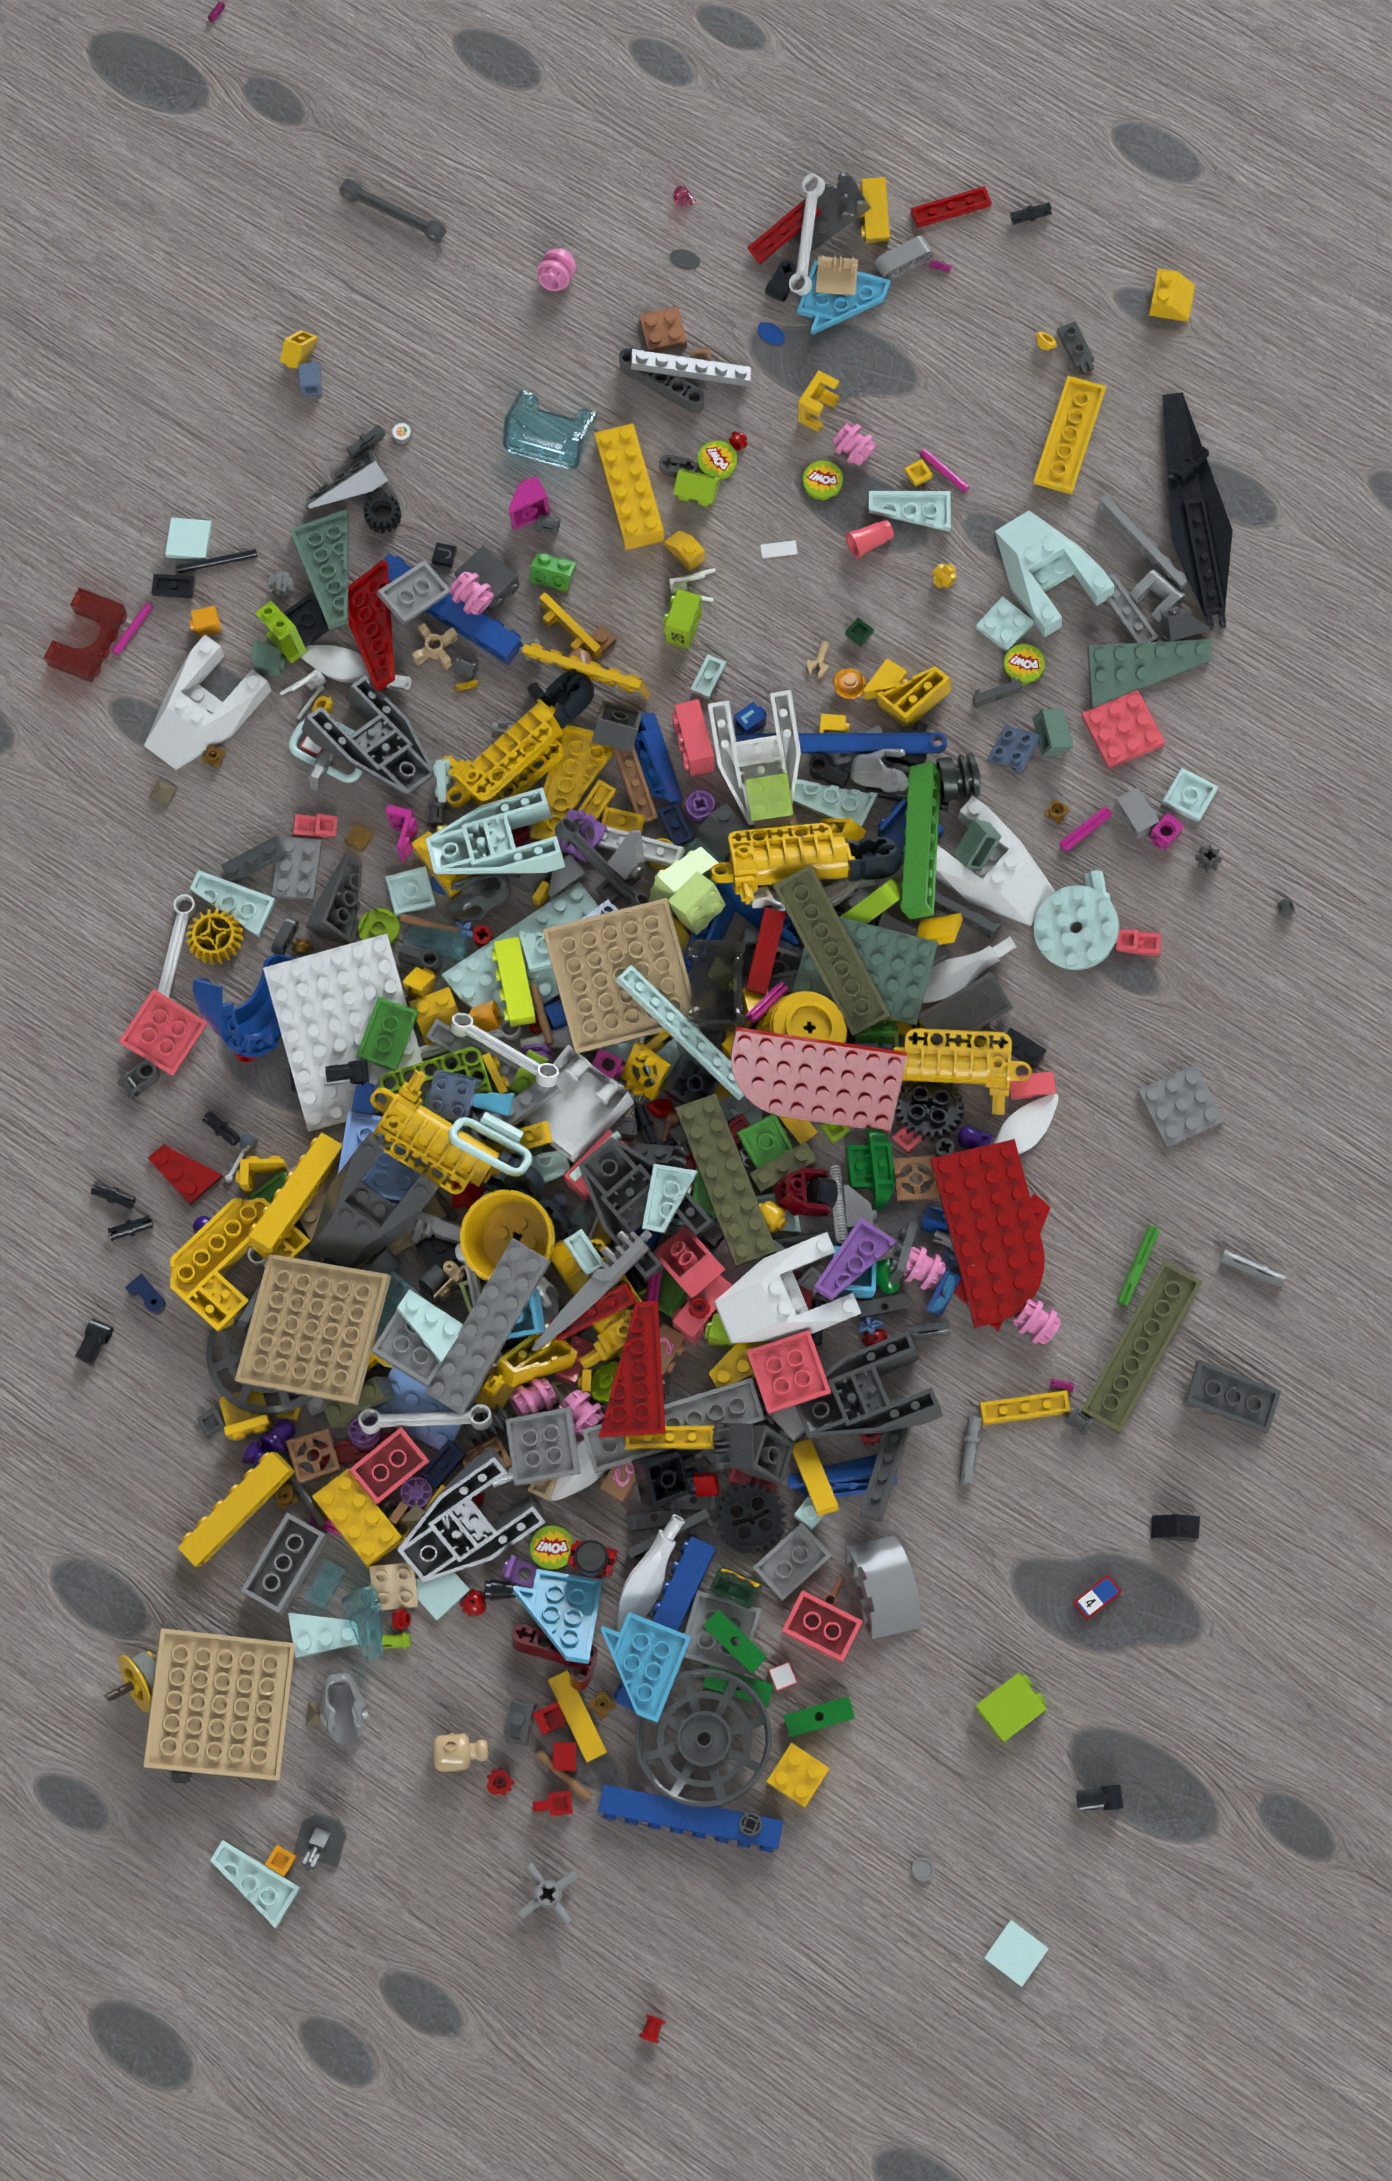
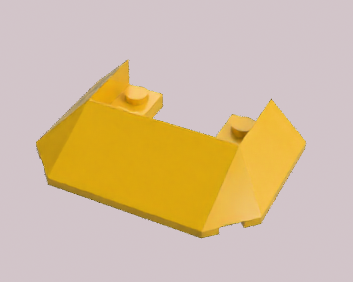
M233 1198L170 1258V1289L217 1332L234 1324V1317L249 1303V1300L231 1285L223 1275L248 1252L250 1246L266 1261L269 1254L250 1244L248 1237L251 1226L254 1223L257 1224L261 1219L260 1216L263 1209L271 1205L264 1198H255V1200ZM293 1226L274 1255L299 1259L311 1240Z

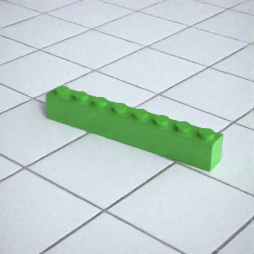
M934 762L910 766L909 775L907 776L910 785L906 794L908 806L905 811L907 823L904 829L906 840L903 847L905 857L904 864H902L903 882H901L902 900H900V908L910 920L934 915L941 772Z

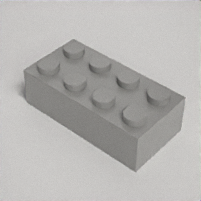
M286 1513L241 1592L283 1616L329 1537L293 1515Z

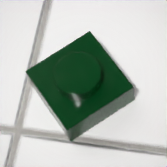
M859 617L845 631V635L860 647L874 633V629Z

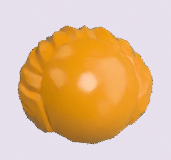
M842 669L834 675L833 686L840 697L848 700L856 699L863 694L866 680L856 669Z

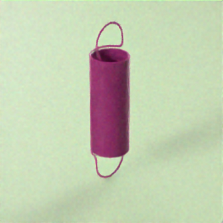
M218 2L209 14L207 24L210 21L214 22L225 8L223 2Z
M931 260L929 264L930 268L950 272L951 266H954Z
M1052 1378V1381L1048 1384L1054 1388L1076 1392L1073 1391V1388L1077 1385Z

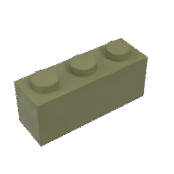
M804 1142L749 1173L750 1181L759 1196L766 1195L774 1191V1185L785 1175L803 1167H816L817 1159L807 1143Z
M373 1377L363 1383L358 1405L333 1401L324 1406L323 1410L331 1427H345L354 1418L359 1416L363 1410L368 1408L376 1409L395 1398L396 1395L388 1377Z

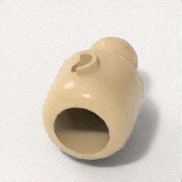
M453 1732L449 1735L437 1736L433 1740L434 1767L439 1772L463 1771L469 1768L473 1759L481 1762L488 1759L486 1740L480 1739L475 1743H470L467 1734H453Z

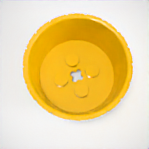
M808 991L796 992L780 998L757 1021L755 1030L841 1043H845L847 1037L846 1022L835 1003L821 994ZM807 1022H811V1026H815L812 1034H809L803 1028L807 1025Z
M515 1190L490 1192L472 1204L463 1218L460 1229L461 1251L470 1269L480 1278L488 1281L509 1245L511 1238L514 1237V1232L522 1234L523 1237L520 1239L522 1244L549 1259L554 1249L555 1231L549 1215L541 1204L534 1198Z

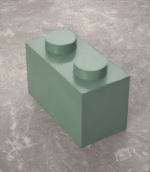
M1042 709L1032 718L1036 733L1041 735L1038 742L1042 756H1063L1073 747V739L1070 735L1064 709Z
M973 819L954 854L966 868L981 871L1002 836L990 822Z

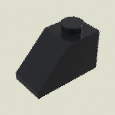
M1181 1514L1152 1515L1151 1538L1196 1542L1199 1539L1200 1516Z

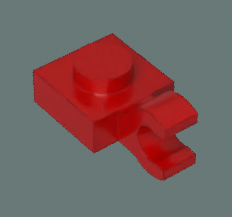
M571 1791L548 1793V1800L533 1802V1811L550 1810V1817L573 1814Z

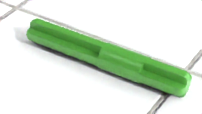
M1148 1226L1117 1299L1118 1303L1123 1306L1129 1305L1157 1239L1159 1228L1155 1226Z

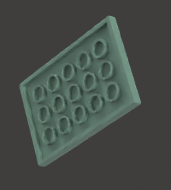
M839 917L891 1014L888 1018L917 1026L939 943ZM804 947L792 993L802 991L814 992L827 997L835 1003L806 947Z

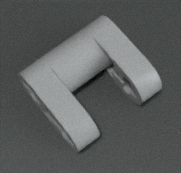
M1156 569L1151 570L1129 594L1135 603L1140 602L1150 591L1162 599L1163 602L1151 615L1159 623L1162 622L1160 612L1167 611L1170 607L1179 606L1185 598V594Z

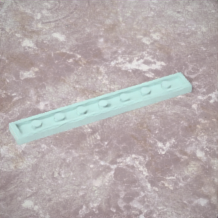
M630 965L615 981L739 1101L744 1095L734 1079L731 1061Z

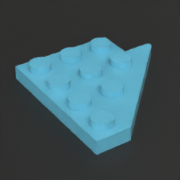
M815 259L809 275L812 281V288L808 294L801 297L797 314L814 319L811 328V334L814 335L885 302L891 280L857 271L855 296L815 293L818 260Z
M536 1569L533 1589L514 1586L513 1594L566 1661L589 1664L603 1579Z
M628 1612L620 1633L604 1626L601 1627V1631L636 1714L658 1723L692 1637Z

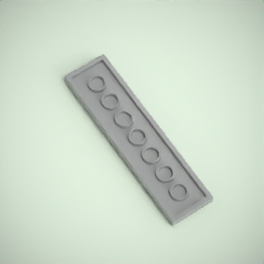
M511 1239L460 1329L456 1341L426 1389V1394L460 1415L466 1413L551 1260L516 1239Z
M752 1378L664 1405L665 1426H712L715 1423L755 1425L765 1421ZM602 1424L582 1430L595 1474L631 1463L636 1459L668 1451L625 1450V1437L598 1438Z

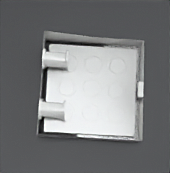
M567 1045L553 1063L559 1069L556 1085L561 1090V1093L521 1122L526 1126L548 1121L553 1141L549 1144L575 1164L634 1102L625 1088L612 1078L601 1073L580 1053L575 1054L574 1049Z

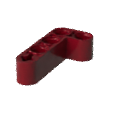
M519 1624L514 1627L512 1645L515 1650L571 1666L570 1684L573 1689L582 1691L588 1688L597 1661V1648L593 1644L590 1653L592 1658L589 1659V1664L566 1661L542 1629L526 1624ZM547 1642L549 1645L546 1647H542L539 1645V1643ZM578 1674H582L586 1678L581 1680L577 1679L575 1676Z

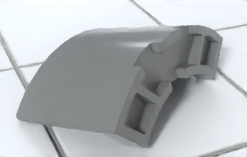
M895 1536L847 1546L845 1565L852 1575L856 1588L861 1587L864 1597L860 1599L863 1628L871 1639L920 1628L921 1609L917 1585L909 1560L898 1539Z

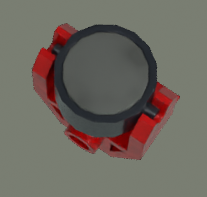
M576 1540V1543L571 1545L567 1563L568 1566L581 1571L586 1577L597 1579V1575L602 1577L613 1576L618 1550L604 1547L602 1543L596 1540H587L585 1542Z

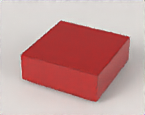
M716 1472L695 1473L693 1475L697 1496L719 1495L720 1489Z

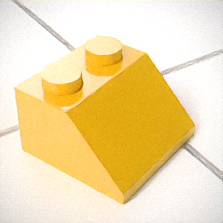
M1158 268L1149 316L1189 322L1195 285L1178 271Z
M449 987L409 1002L412 1009L419 1011L416 1021L426 1045L433 1043L426 1039V1035L436 1019L451 1027L452 1017L459 1013Z

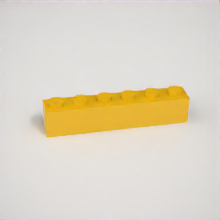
M322 1132L318 1138L315 1137L312 1140L309 1151L306 1155L303 1154L300 1157L295 1171H291L288 1174L283 1188L275 1192L271 1205L263 1209L259 1222L251 1226L248 1232L250 1244L267 1254L274 1255L340 1161L341 1143Z
M277 1452L265 1453L259 1459L260 1464L255 1469L251 1468L243 1476L244 1480L239 1485H234L228 1491L229 1495L224 1501H218L212 1508L213 1512L208 1517L204 1516L196 1524L198 1527L181 1539L182 1544L178 1549L195 1567H202L295 1472Z

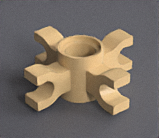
M425 623L418 626L419 634L425 640V647L412 653L413 660L417 666L430 657L432 659H439L445 670L453 667L452 660L445 653V647L459 640L454 628L452 627L440 636L432 634ZM435 644L440 645L437 649L431 648Z

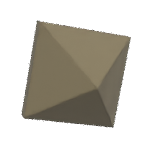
M158 780L149 798L168 806L177 788Z
M561 1380L550 1383L559 1404L572 1393L567 1384Z
M415 1504L401 1521L412 1529L425 1511Z
M309 1702L306 1725L323 1726L320 1721V1703Z

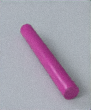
M924 448L920 452V455L961 491L964 493L968 491L969 486Z
M146 602L112 649V653L119 656L152 610L153 606Z

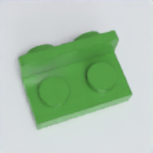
M887 1020L879 1022L855 1035V1042L878 1043L880 1046L883 1043H890L893 1045L894 1050V1046L899 1047L896 1021Z

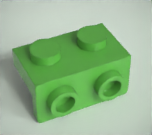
M537 553L531 564L529 582L568 592L570 580L576 570L577 563L568 559Z

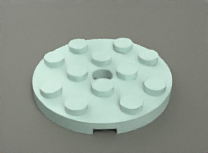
M1083 885L1067 886L1052 893L1041 904L1034 921V936L1041 953L1050 962L1068 970H1084L1101 963L1108 957L1118 940L1119 918L1115 907L1103 893ZM1075 922L1082 924V929L1078 933L1071 931V926Z

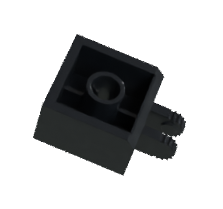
M681 1054L659 1091L679 1104L684 1105L713 1095L720 1082L695 1058L688 1054ZM689 1080H693V1082H691L694 1083L693 1087L689 1086Z
M672 1449L633 1460L632 1464L641 1502L651 1507H657L689 1494L690 1489L687 1478L698 1473V1470L695 1467L685 1469L684 1465L695 1461L694 1455L682 1456L681 1450Z

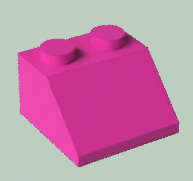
M537 476L526 478L517 486L508 509L513 531L538 520L539 514H544V517L550 515L547 494Z

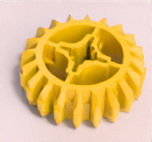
M216 908L213 914L210 909H207V915L204 916L200 912L199 920L193 918L195 925H188L190 932H186V936L189 938L186 943L188 946H191L189 950L191 953H195L196 959L202 958L203 963L209 960L210 964L214 965L216 960H218L219 964H222L223 958L230 961V954L237 956L235 949H241L242 946L239 942L243 941L244 938L240 935L243 933V929L239 927V921L234 920L233 914L228 916L226 910L220 914L219 909ZM215 923L224 924L229 928H218ZM208 926L207 930L201 933L203 929ZM214 931H215V933L217 934V935H216V939H215V940H216V943H215L214 940H213V938H214V936H213V935H214ZM229 940L228 943L224 947H222V944L225 941ZM200 945H211L214 947V950L204 949Z

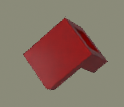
M558 1702L533 1713L543 1736L568 1723Z
M576 1742L553 1743L554 1771L577 1772Z

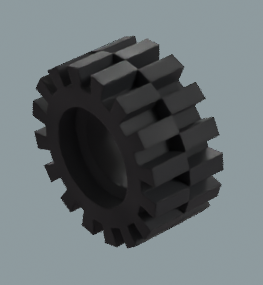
M377 493V498L372 495L370 497L371 501L367 499L363 512L371 530L374 528V531L377 533L379 529L381 533H385V529L391 532V527L396 529V523L400 524L402 516L397 499L394 500L392 495L388 497L387 493H384L382 497L380 493ZM379 508H388L390 510L389 516L383 519L377 518L375 512Z

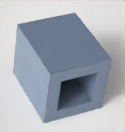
M306 362L305 364H299L302 395L323 394L319 363Z

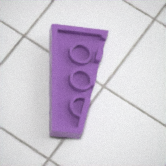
M860 1218L813 1289L832 1301L896 1245L897 1241Z

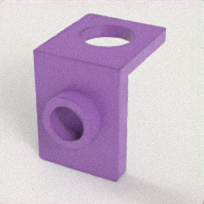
M511 1555L510 1561L507 1560L504 1565L503 1573H505L504 1577L507 1581L532 1588L536 1569H539V1567L520 1561L516 1556ZM522 1568L531 1570L529 1580L523 1581L519 1578L518 1573Z

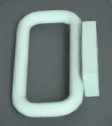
M304 721L297 725L290 737L289 750L295 757L315 767L316 758L297 748V742L303 733L301 729ZM337 722L349 735L355 732L354 730ZM331 766L327 771V774L346 783L358 780L363 773L355 768L353 773L347 775Z
M487 1112L483 1115L480 1123L474 1119L463 1117L457 1119L449 1130L448 1137L454 1146L510 1176L518 1177L524 1175L533 1160L531 1152L519 1144L524 1132ZM462 1126H468L513 1152L519 1153L523 1156L524 1160L518 1168L511 1167L458 1138L457 1133Z

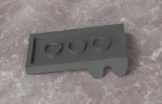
M847 172L839 174L838 184H825L824 194L817 199V207L822 213L815 218L811 252L871 209L855 179ZM801 231L794 236L799 246Z
M989 972L919 1015V1019L927 1029L976 1031L1010 1011L1013 1007L993 973ZM936 1033L931 1036L935 1045L943 1042L942 1035ZM946 1033L945 1046H950L949 1041L958 1042L961 1040V1035L958 1034L956 1038H949L950 1034Z
M1198 1360L1195 1363V1369L1183 1405L1191 1408H1200L1204 1414L1219 1415L1266 1434L1269 1433L1281 1391Z

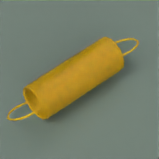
M476 679L456 684L457 690L454 691L458 692L475 688L480 684H478Z

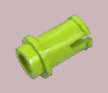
M406 1632L395 1635L383 1634V1649L403 1648V1650L411 1647V1635L406 1634Z

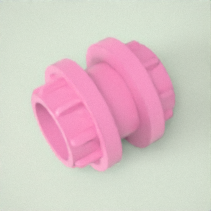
M562 248L552 249L545 253L542 262L537 268L539 282L545 289L560 291L569 285L571 277L576 271V264L572 254Z
M847 423L832 441L836 447L835 452L840 455L844 451L849 456L847 462L850 465L854 462L860 466L876 448L875 443L872 442L873 436L868 434L864 437L859 433L862 428L859 424L854 426L851 423Z
M462 573L450 587V594L453 595L452 600L456 604L461 601L465 603L463 610L467 614H481L494 598V594L491 592L492 587L488 583L482 586L478 583L480 576L477 573Z
M920 1246L919 1249L911 1247L907 1266L903 1274L904 1280L910 1283L915 1278L920 1281L919 1288L923 1290L927 1287L935 1289L945 1272V1263L941 1261V1256L938 1254H934L932 1258L927 1256V1249L923 1246Z
M1029 1299L1025 1302V1307L1015 1315L1013 1319L1014 1325L1018 1327L1017 1332L1021 1335L1026 1331L1031 1333L1030 1341L1034 1344L1038 1342L1043 1345L1047 1344L1057 1332L1061 1324L1060 1319L1056 1317L1057 1312L1053 1309L1047 1313L1043 1311V1302L1040 1300L1034 1302Z
M535 1377L528 1382L529 1387L524 1388L522 1385L514 1387V1393L510 1394L511 1406L518 1417L536 1414L541 1409L544 1412L553 1410V1405L557 1403L555 1391L546 1378L537 1379Z
M575 1390L569 1394L559 1405L558 1409L567 1407L572 1409L575 1435L579 1433L583 1436L582 1430L600 1425L604 1420V1414L601 1412L603 1407L599 1403L592 1406L588 1402L591 1395L580 1390Z

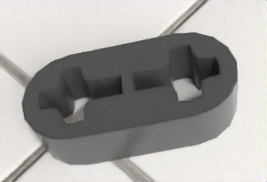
M664 455L659 461V469L666 476L677 478L678 470L686 469L687 466H691L689 471L697 472L696 462L689 458ZM668 462H671L669 468H665V465H667Z
M291 917L285 919L272 944L271 952L280 955L285 954L297 931L298 920Z

